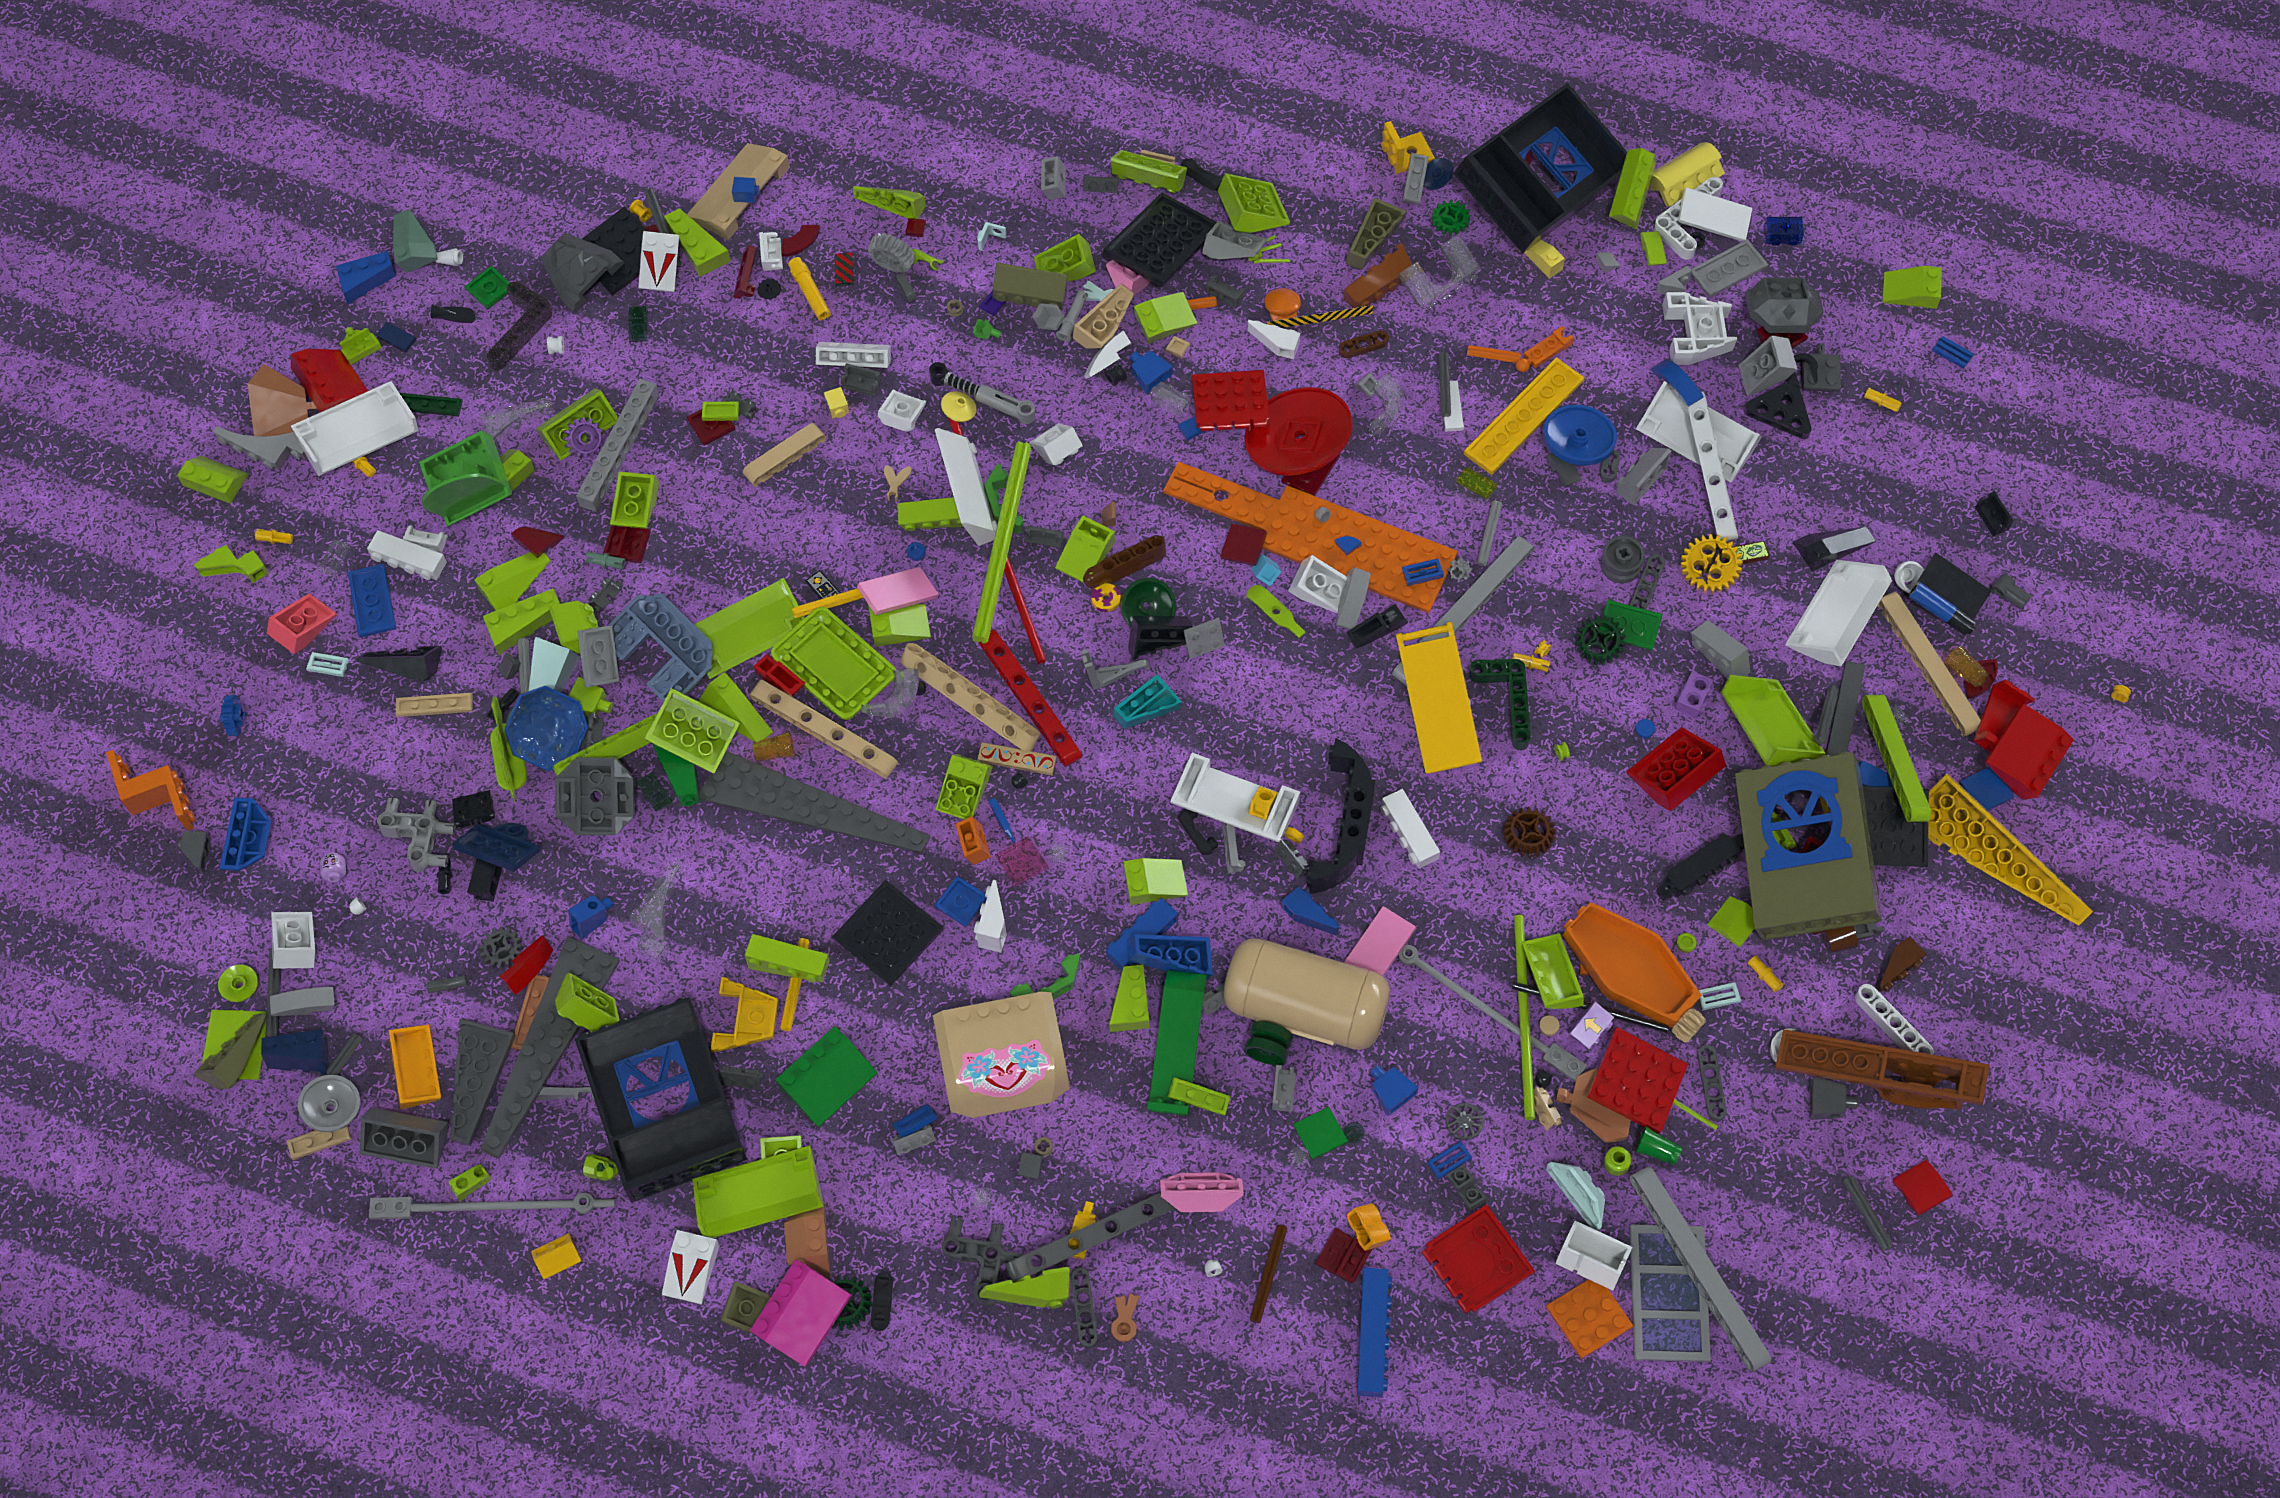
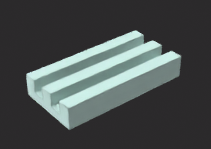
M312 652L306 669L307 671L344 677L349 659ZM317 658L341 662L342 665L331 664L329 662L314 661V659Z
M1735 982L1699 990L1702 994L1699 999L1702 1011L1741 1002ZM1727 989H1733L1732 992L1718 994L1706 998L1703 997V995L1723 991ZM1735 996V998H1730V999L1721 1000V1001H1717V1002H1712V1003H1708V1004L1705 1003V1002H1709V1001H1713V1000H1717V999H1722V998H1726V997Z

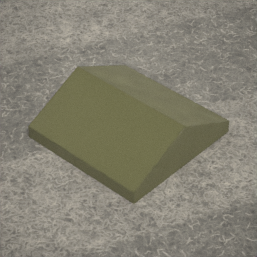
M734 1281L720 1321L734 1329L754 1334L750 1329L770 1300L771 1295Z

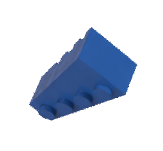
M1135 934L1127 941L1128 961L1163 971L1172 970L1207 975L1206 981L1213 976L1210 937Z

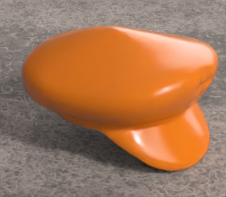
M1278 288L1266 295L1264 303L1272 321L1296 317L1297 311L1301 306V299L1293 290Z

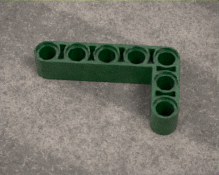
M1519 659L1473 661L1470 665L1469 678L1474 683L1507 682L1512 745L1520 751L1527 749L1531 731L1524 662ZM1516 669V670H1519L1520 672L1516 673V672H1513L1512 670ZM1479 670L1482 673H1475L1474 671ZM1493 670H1499L1500 673H1495ZM1515 686H1518V687H1520L1521 689L1517 690V689H1515L1514 687H1515ZM1516 703H1519V704H1521L1522 706H1521V707H1518V706H1516L1515 704H1516ZM1520 720L1524 723L1518 724L1516 721ZM1517 738H1523L1525 741H1519Z

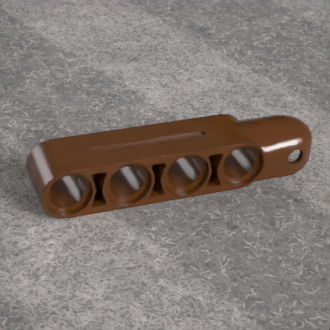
M1160 535L1151 536L1102 560L1099 564L1088 568L1084 574L1083 582L1087 587L1093 589L1105 583L1116 582L1163 559L1166 556L1164 537Z

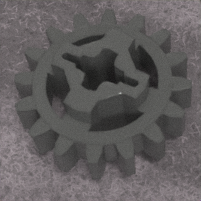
M500 927L499 931L493 928L491 935L487 932L485 933L487 939H481L483 946H479L482 952L480 956L482 959H485L486 965L490 964L493 969L497 965L500 970L503 969V965H507L510 968V962L520 954V950H523L522 940L518 937L517 932H512L509 927L506 931H504L503 927ZM510 940L513 941L514 947L510 945ZM489 949L492 951V957L489 955Z

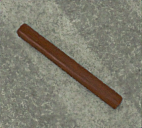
M1277 1225L1250 1316V1321L1259 1324L1262 1320L1287 1232V1227L1283 1225Z

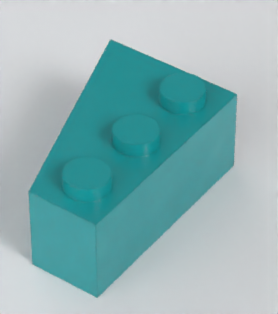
M1156 674L1114 707L1112 716L1124 729L1180 709L1182 701L1161 677Z

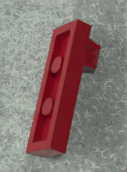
M751 245L743 252L733 295L737 299H740L742 296L752 297L755 292V286L748 282L756 247Z

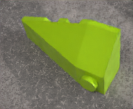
M529 552L489 569L474 580L479 591L497 611L516 603L523 592H526L533 580L550 563V559L545 553L537 558Z
M725 672L709 683L698 702L739 722L740 724L736 731L757 744L773 734L767 723Z
M1069 1267L1042 1271L1043 1275L1035 1278L1026 1275L1015 1283L1012 1280L987 1285L981 1290L979 1295L981 1298L1056 1309L1063 1306V1303L1069 1298L1070 1270Z

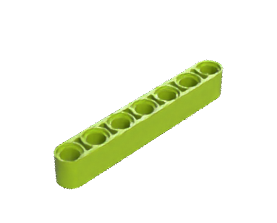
M658 712L556 763L553 766L556 776L577 757H616L619 759L651 743L645 740V737Z

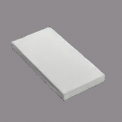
M1685 188L1678 222L1744 242L1747 237L1752 208Z

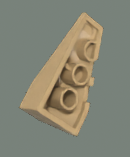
M1120 283L1074 325L1073 339L1086 349L1102 348L1114 337L1134 293Z

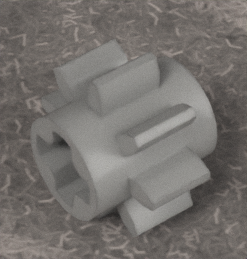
M1462 557L1458 561L1453 560L1451 562L1452 567L1448 569L1451 573V579L1455 578L1458 582L1463 578L1467 580L1470 577L1468 573L1473 570L1469 566V561H1464Z

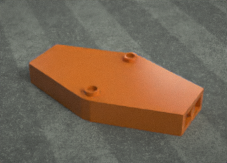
M1592 902L1587 907L1583 905L1577 911V917L1574 920L1570 919L1564 925L1566 930L1562 936L1601 993L1608 999L1659 1023L1669 1025V1028L1673 1029L1681 1017L1702 996L1664 940L1657 933Z

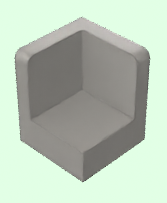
M1040 303L1032 318L1041 329L1057 330L1065 316L1057 305Z

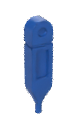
M995 797L989 799L988 804L994 812L1003 832L1011 839L1012 843H1015L1010 824Z

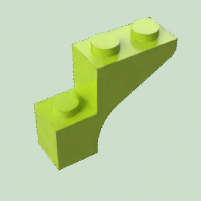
M227 545L217 548L213 553L199 559L194 564L199 574L203 577L241 573L254 583L269 574L254 550L245 553L237 560Z

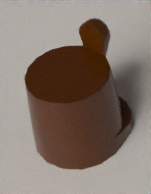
M1853 926L1812 932L1813 935L1822 933L1823 940L1830 953L1858 946Z

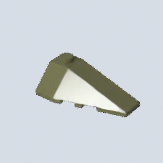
M264 1014L253 1015L235 1032L236 1037L224 1042L221 1045L222 1050L214 1057L210 1055L193 1075L219 1090L232 1088L237 1083L236 1079L244 1069L266 1016Z

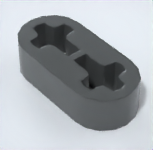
M902 272L895 275V281L907 303L916 301L915 292L905 274Z
M1614 450L1611 454L1614 456L1612 463H1609V457L1602 461L1600 478L1604 482L1610 483L1616 479L1620 461V454L1617 450ZM1608 468L1611 469L1610 476H1606Z

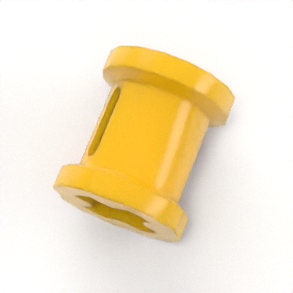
M635 200L629 207V211L636 214L641 222L647 221L652 216L651 209L646 208L641 200Z

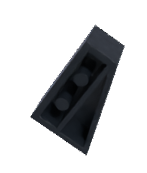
M1133 616L1128 647L1129 652L1134 660L1138 659L1141 655L1155 654L1156 651L1165 648L1169 650L1186 645L1184 630L1192 628L1193 625L1187 616Z

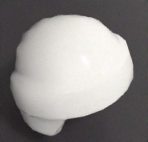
M1905 561L1899 564L1894 574L1897 586L1910 593L1922 574L1923 567L1914 561ZM1912 581L1909 585H1905L1904 583Z

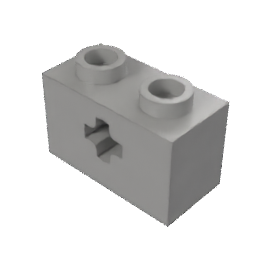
M1058 156L1041 160V191L1049 200L1066 197V166Z

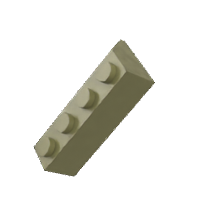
M996 262L992 290L993 299L996 298L1000 302H1014L1017 305H1031L1035 308L1040 303L1057 305L1060 310H1063L1067 294V275Z

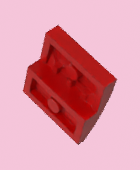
M1927 1159L1893 1178L1894 1185L1906 1197V1202L1918 1216L1952 1197V1192Z

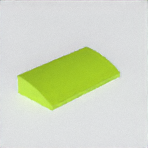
M1560 933L1523 941L1522 946L1544 1007L1549 1009H1567L1583 1006L1584 996Z

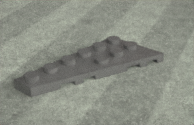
M460 1019L459 1049L456 1058L454 1083L456 1087L455 1095H453L454 1112L451 1120L450 1139L454 1142L471 1146L516 1035L512 1032Z

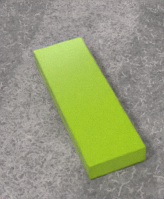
M1178 1078L1172 1079L1168 1098L1223 1116L1226 1114L1231 1097Z

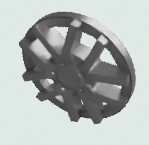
M1467 1102L1453 1105L1446 1115L1447 1130L1453 1137L1459 1140H1471L1477 1137L1483 1129L1484 1119L1482 1113L1475 1105L1473 1106ZM1464 1107L1463 1112H1461L1458 1108ZM1467 1107L1472 1109L1470 1114L1466 1113ZM1455 1111L1459 1116L1453 1115L1452 1112ZM1474 1111H1475L1479 1116H1472V1115H1473V1113H1474ZM1449 1117L1455 1121L1449 1124ZM1473 1120H1480V1124L1473 1123ZM1457 1125L1458 1128L1452 1131L1451 1127ZM1472 1127H1476V1128H1479V1129L1477 1130L1476 1133H1474V1130H1473ZM1467 1129H1469L1471 1132L1470 1136L1466 1135ZM1462 1130L1463 1136L1456 1133Z

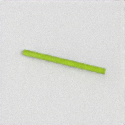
M1674 1099L1673 1104L1711 1128L1715 1130L1718 1128V1125Z

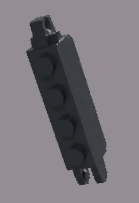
M1741 833L1733 838L1723 834L1668 870L1665 882L1657 888V894L1663 901L1673 896H1686L1697 884L1701 886L1706 883L1708 877L1712 874L1714 876L1720 874L1724 870V866L1735 864L1739 860L1740 852L1745 848L1743 834Z

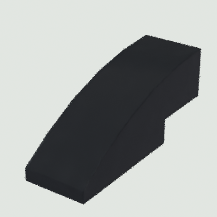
M1394 604L1381 614L1379 612L1375 613L1346 633L1355 647L1359 648L1398 630L1408 622L1398 606Z

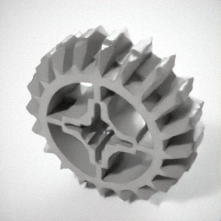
M878 233L872 238L868 247V254L872 260H875L876 264L896 273L903 272L905 274L914 263L915 253L912 251V248L908 247V244L904 243L902 239H898L897 236Z

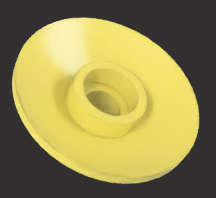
M949 392L944 395L941 401L942 411L954 421L966 422L971 420L976 414L977 407L974 400L962 392Z

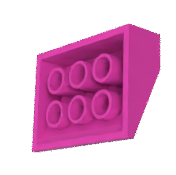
M795 1259L750 1331L806 1367L852 1295L808 1265Z

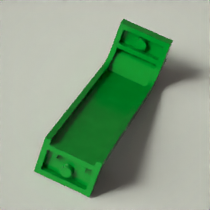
M1167 970L1150 1100L1147 1106L1149 1112L1189 1116L1190 1105L1168 1098V1093L1173 1078L1193 1083L1204 993H1206L1207 975Z

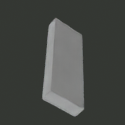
M1411 153L1402 199L1403 203L1420 205L1429 156Z

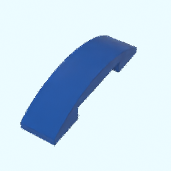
M1665 359L1651 367L1652 372L1660 380L1663 378L1678 393L1679 398L1688 407L1704 398L1692 379L1673 361Z

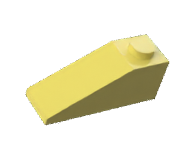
M1543 240L1525 252L1548 278L1563 270L1565 258L1554 246Z

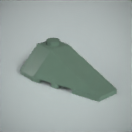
M407 209L394 215L393 251L396 264L407 273L438 260L434 243L427 236V233L423 230L412 211Z

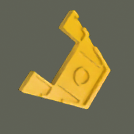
M721 977L719 995L722 997H737L739 1002L734 1034L713 1033L711 1052L715 1053L774 1039L778 998Z

